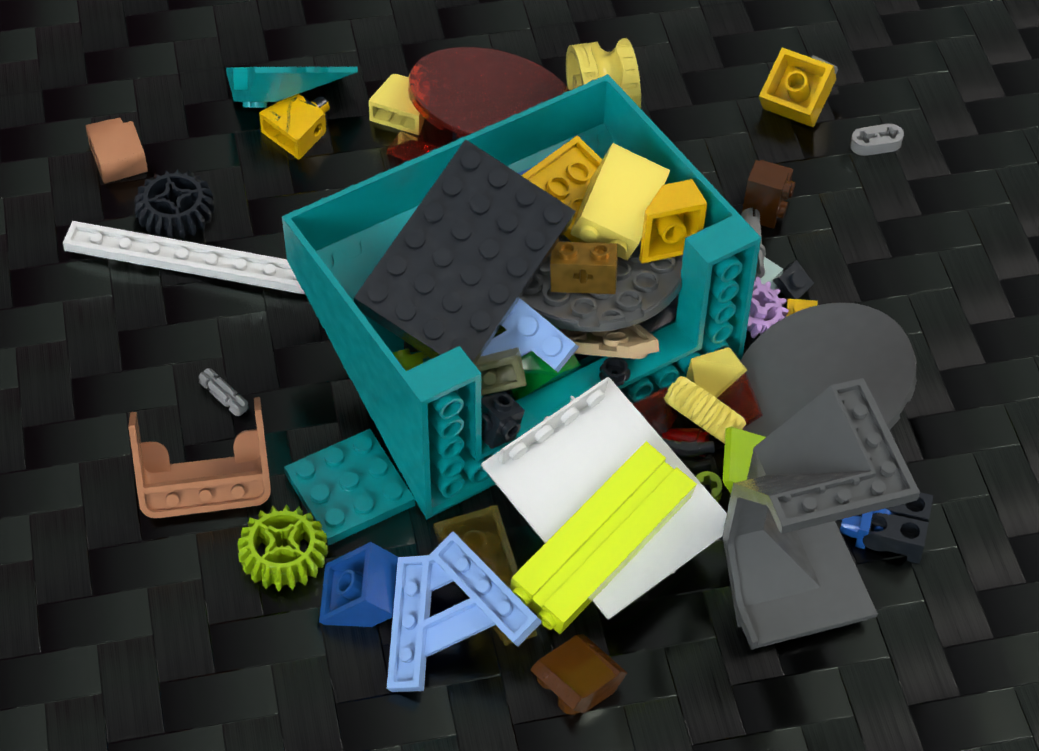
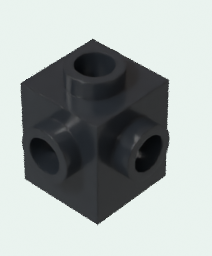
M506 391L486 395L481 398L482 440L490 449L516 439L517 433L521 428L520 424L525 410Z

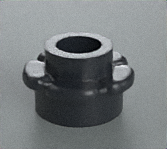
M609 357L600 366L599 378L601 381L609 377L616 386H621L624 384V381L630 378V370L626 361L622 358Z

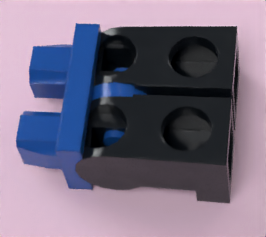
M920 493L917 501L865 513L861 516L856 515L842 519L840 533L857 538L855 547L865 549L866 546L875 551L894 552L907 556L906 561L920 564L934 495Z

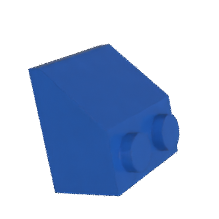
M369 542L325 564L319 623L336 626L373 627L392 618L398 557Z

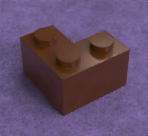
M756 160L747 181L742 212L747 208H753L754 216V211L757 209L760 212V225L774 229L778 218L783 219L788 206V202H785V199H791L796 182L791 181L793 169L764 160Z

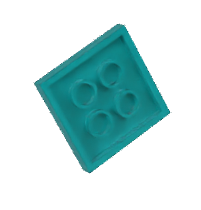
M371 429L284 466L285 475L307 512H311L314 521H320L322 531L327 536L328 546L415 506L414 496Z

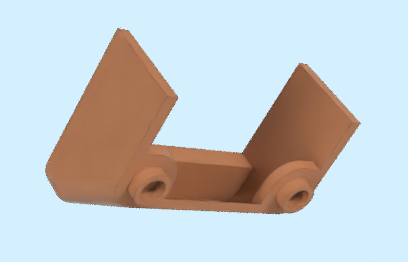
M260 397L254 398L257 429L245 430L236 436L233 444L234 457L170 464L168 450L161 443H141L137 412H131L128 428L141 511L150 518H164L252 507L265 503L270 496L271 486Z

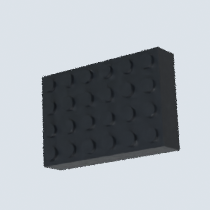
M465 139L354 297V303L364 315L431 359L460 346L475 365L572 223L576 211Z

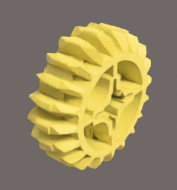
M678 377L667 389L668 392L664 399L669 406L724 444L726 428L734 427L742 430L746 425L745 419L686 377Z

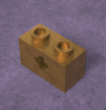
M558 242L551 252V292L616 294L617 244Z

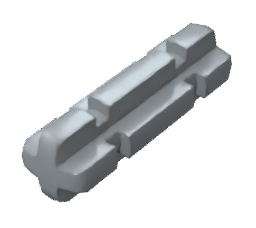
M207 368L199 374V383L207 390L211 389L209 392L225 407H229V410L235 416H241L248 410L247 400L241 395H236L238 392L221 377H218L215 371Z

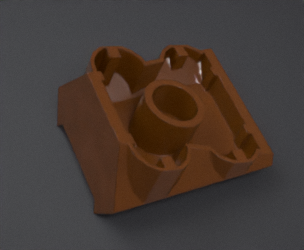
M584 634L575 635L539 659L530 669L537 676V681L543 688L552 690L558 696V706L564 713L569 715L580 712L586 713L616 691L627 675L623 668Z

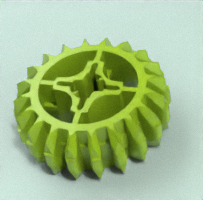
M286 504L283 511H277L272 506L271 513L269 514L260 510L258 514L259 520L249 518L248 527H242L241 538H239L237 545L239 550L238 558L243 566V571L246 575L251 574V579L254 583L262 580L265 589L271 584H275L278 591L281 590L283 585L288 584L293 590L295 582L299 581L306 586L308 582L307 576L316 578L318 568H323L328 547L326 545V533L322 531L320 521H314L311 512L303 515L300 507L291 512ZM303 539L309 544L305 553L300 550V542ZM261 543L266 545L265 554L262 557L257 553Z

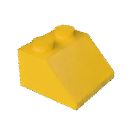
M692 179L662 185L645 210L639 256L641 264L683 255L685 238L704 229L707 202Z

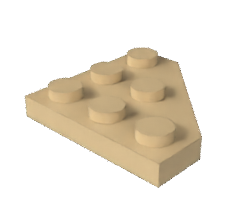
M639 324L602 332H582L560 328L564 335L579 346L574 354L643 359L648 354L659 351L658 339Z

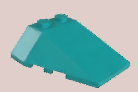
M358 67L226 68L234 102H243V107L266 108L267 102H277L358 72Z

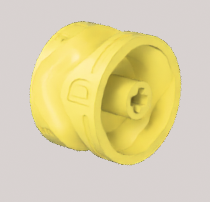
M627 38L619 40L611 52H606L600 48L598 42L569 45L566 54L568 91L608 74L641 109L639 70L633 47Z

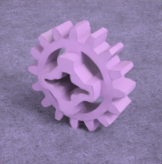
M760 277L755 278L747 330L750 331L752 338H755L759 333L760 335L772 325L785 318L789 312V309L782 307L787 302L786 299L777 296L780 290H772L770 288V281L766 282L765 285L762 284Z

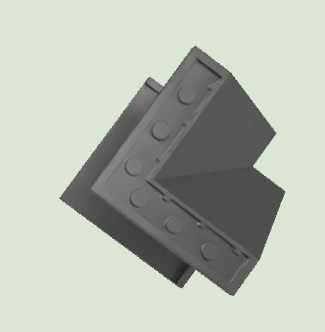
M864 378L830 385L754 447L747 480L733 483L722 536L737 626L742 627L751 650L876 618L878 615L835 521L917 501L920 491Z

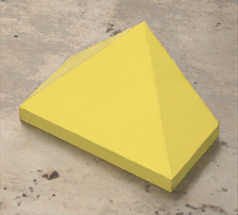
M727 347L691 358L686 378L717 398L741 377L747 369L732 349Z

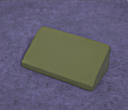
M519 348L481 356L475 364L481 372V396L526 386Z

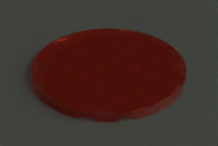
M456 47L430 53L413 66L408 82L409 98L417 111L440 130H443L445 127L457 133V138L470 135L486 126L495 124L541 102L570 91L557 76L528 59L499 50L478 47Z

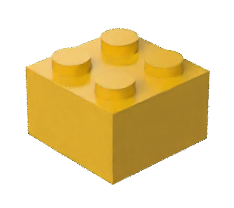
M781 48L759 95L762 108L814 128L837 79L834 66Z

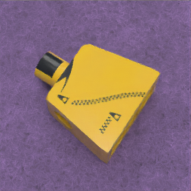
M300 94L285 98L259 112L261 132L299 160L325 134V113L330 110L329 103L322 96L317 97L312 102Z

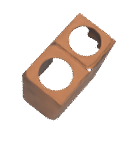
M115 118L86 125L89 146L104 184L148 172L145 153L132 121L123 123L121 118Z

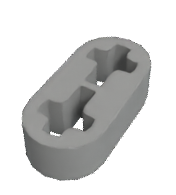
M895 124L859 128L852 134L850 148L854 153L861 156L893 152L901 147L904 131Z

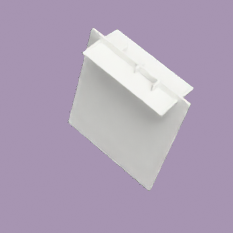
M607 377L576 399L574 396H571L570 403L551 416H546L541 423L482 462L481 467L544 543L646 441L666 457L665 462L673 469L678 467L697 483L692 497L593 599L594 604L609 620L721 538L727 513L614 382Z

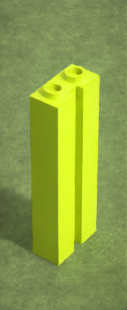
M647 441L512 577L509 588L526 606L537 614V617L542 621L541 624L547 629H554L561 634L692 497L697 483L678 467L673 469L665 462L666 457Z

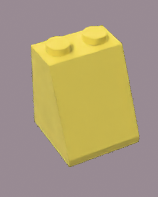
M612 143L590 179L570 234L586 243L617 244V257L628 261L642 238L645 210L662 185L665 184L670 170Z

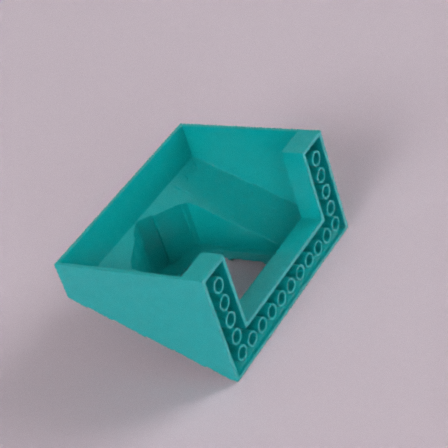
M608 74L282 216L287 261L426 520L496 485L481 467V463L514 440L490 449L482 440L481 398L484 396H481V372L460 346L433 359L427 356V358L423 359L422 364L406 371L392 353L404 350V340L364 315L354 303V297L465 139L517 173L534 167L541 160H544L578 135L602 160L612 143L669 169L670 172L665 184L692 179L706 200L707 209L704 229L685 238L681 269L682 288L678 295L676 321H671L651 332L658 339V352L650 353L643 359L622 358L626 361L631 375L629 380L624 381L623 385L617 387L640 412L663 400L668 392L667 389L678 377L687 376L691 358L727 347L732 349L739 360L743 357L761 237ZM590 355L578 361L580 366L563 378L517 400L516 402L525 412L516 439L541 423L546 416H551L570 403L571 396H574L576 399L601 382L599 378L600 366L609 357Z

